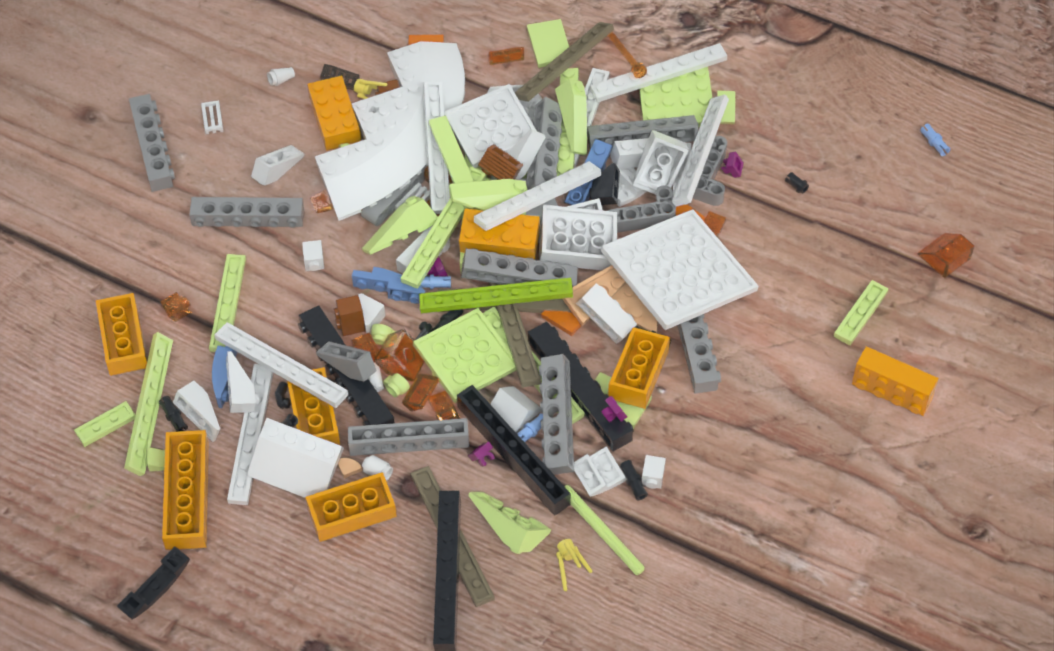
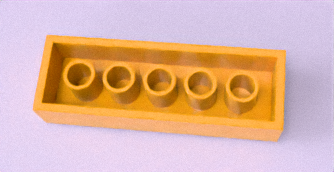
M206 430L166 432L162 540L165 550H172L174 546L178 549L207 548L209 441Z

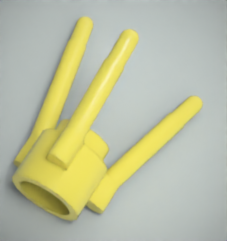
M357 79L354 85V92L358 93V98L367 99L368 97L365 95H369L372 89H377V86H387V83Z
M571 539L562 540L557 545L559 552L556 553V556L559 560L564 591H567L564 558L567 561L573 559L578 568H581L580 560L587 571L592 573V569L580 554L577 546H574Z

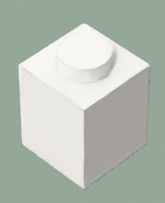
M321 240L302 242L305 270L317 271L324 269Z
M646 455L642 474L643 486L651 489H661L666 458Z

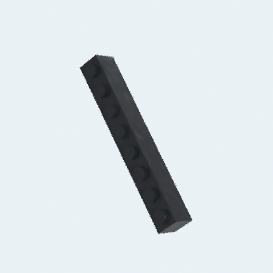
M319 305L299 314L300 323H298V327L302 334L306 333L308 343L312 348L315 347L318 351L327 342L345 345ZM324 361L329 375L335 377V383L348 390V396L345 399L349 404L352 403L356 416L358 418L361 417L364 421L363 426L395 423L394 416L369 379L364 382L351 379Z
M545 322L528 331V342L540 359L564 354L570 361L571 397L585 412V417L612 452L632 442L634 429L631 423L625 420L621 422L617 416L610 422L605 418L602 410L610 407L605 401L609 398L608 394L602 392L599 383L591 378L589 370L580 364L578 356L575 353L572 354L567 342L559 337L556 328L551 327L548 322Z
M473 385L457 394V407L485 439L490 442L493 448L554 516L570 506L571 493Z
M439 491L433 635L435 651H456L461 525L460 491Z

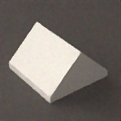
M514 386L499 388L491 402V406L516 433L521 431L526 423L530 422L541 412L540 406Z

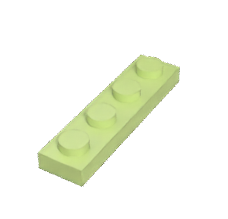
M872 280L837 328L834 337L851 346L887 295L888 288Z

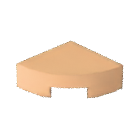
M340 458L337 465L344 479L362 471L361 465L350 458Z

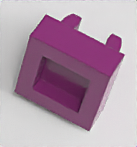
M736 151L729 152L728 158L723 160L726 166L721 167V170L725 174L731 173L734 178L741 177L744 162Z
M439 256L429 270V276L430 274H434V276H448Z
M612 396L605 400L610 407L602 410V414L609 422L614 420L616 416L621 422L627 418Z
M489 441L482 443L468 454V457L471 461L478 460L479 465L484 467L487 465L484 461L485 456L490 461L495 459L494 455L489 452L493 449V446Z

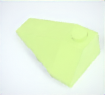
M568 79L555 88L571 152L586 155L587 99L582 81Z
M500 179L454 183L449 185L451 201L471 209L476 207L485 211L527 191L526 181Z
M416 196L409 197L362 247V250L370 255L391 246L393 240H404L409 238L408 234L418 230L420 233L434 225L438 216L424 199Z
M469 492L468 496L502 542L509 546L512 552L517 554L531 552L550 534L551 529L533 517L527 519L520 516L519 510L503 507L504 503L484 492Z

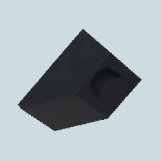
M611 163L601 172V176L592 181V188L589 190L590 199L595 200L599 198L601 205L618 204L620 170L615 163Z

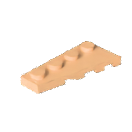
M612 265L572 287V298H562L582 326L590 317L576 303L590 288L597 283L605 288L607 294L612 297L626 284L625 280Z

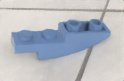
M595 139L585 163L590 161L600 168L601 172L604 171L613 146ZM593 180L570 190L565 203L575 205L587 202L590 198L589 190L592 188Z
M373 267L372 273L353 270L352 273L353 287L372 289L378 292L385 291L388 292V298L395 301L402 300L418 304L420 303L419 294L425 293L421 286L416 289L401 282V274L384 268Z
M217 346L212 365V383L219 408H223L225 402L229 400L226 368L227 351H231L235 358L238 353L228 346Z

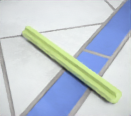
M569 485L564 486L571 493L570 504L633 573L640 575L644 571V565Z

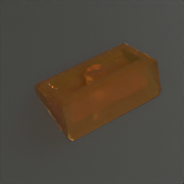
M524 47L490 51L488 53L489 64L495 65L524 60Z
M423 373L418 374L402 400V404L411 412L423 409L439 382L438 377Z

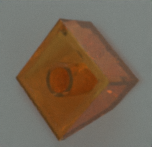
M944 233L918 252V255L942 277L946 278L971 259L974 245L962 234Z
M404 328L387 336L374 359V362L386 374L393 376V374L398 373L411 382L415 381L425 361L413 346L415 339Z

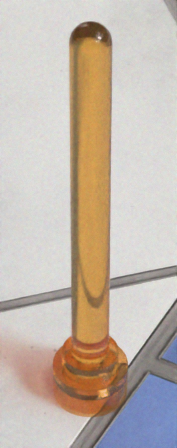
M613 31L608 34L609 39L632 66V74L636 78L644 77L647 73V68L644 64L634 59Z

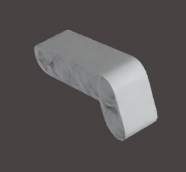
M715 136L693 195V199L713 206H719L724 201L725 186L714 180L726 156L727 140L722 136Z
M667 185L659 186L656 190V202L608 210L617 212V233L648 228L675 217L676 206L672 203L674 197L672 189Z

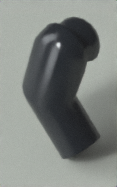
M422 322L419 325L421 332L415 340L431 333L432 325Z
M280 382L275 391L276 402L280 409H288L291 406V400L285 398L288 384L285 382Z

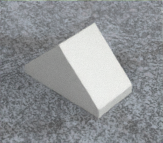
M361 293L358 295L363 309L366 335H371L372 325L379 324L385 317V307L383 304Z

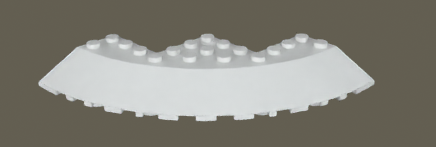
M420 41L387 52L390 67L395 78L398 80L400 88L352 103L364 140L315 156L319 173L339 221L361 213V209L376 205L377 201L384 197L386 199L392 196L393 191L398 188L400 190L410 183V179L416 174L420 175L421 169L426 164L428 165L423 84L424 81L442 82L444 112L462 104L465 96V72L462 57L456 43Z

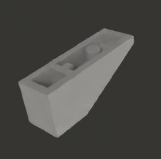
M327 342L316 352L317 356L351 379L364 382L377 371L369 351Z

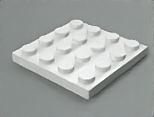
M510 84L444 112V116L447 117L454 135L474 168L479 167L478 164L491 145L495 144L507 153L530 129L537 131Z

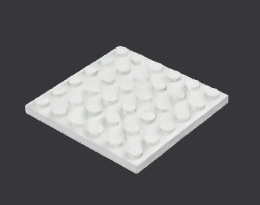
M693 209L601 247L603 255L665 330L756 292L759 287Z

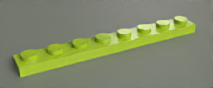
M571 278L421 293L419 294L420 312L422 314L572 298L573 288Z

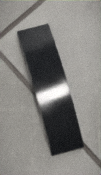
M174 546L161 560L162 565L135 593L131 591L117 605V608L131 620L141 615L174 584L187 566L190 558Z

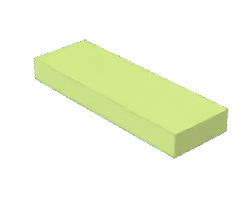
M125 401L74 429L83 446L86 447L135 420L136 415Z

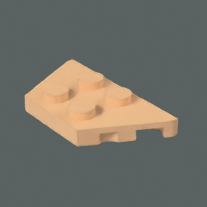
M626 283L611 298L616 300L621 308L634 318L638 327L651 332L653 330L657 333L656 318Z

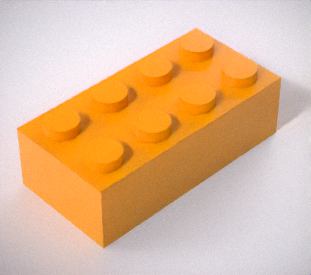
M338 76L308 83L310 102L326 151L337 149L340 144H353L361 141L360 129L343 77Z
M464 210L459 238L460 252L465 253L466 249H477L484 252H496L503 255L535 259L540 232L539 216L520 214L485 231L474 223V216L483 212V210Z
M134 293L95 300L105 360L110 376L145 369L147 357Z
M633 327L609 382L608 396H612L615 401L646 409L668 355L670 337Z
M866 346L856 363L852 385L860 390L868 391L878 398L886 399L896 406L904 407L914 414L924 416L933 399L939 378Z
M325 367L313 369L314 372L327 378ZM287 381L293 414L298 418L296 429L340 445L333 406Z
M383 472L305 497L319 542L397 517L396 506Z

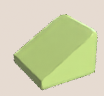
M148 448L147 465L149 471H164L165 450Z

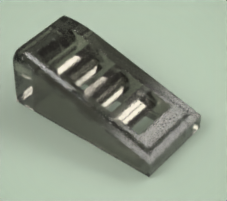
M324 64L320 76L321 80L342 76L345 78L346 89L354 90L355 82L360 78L359 74L328 64Z

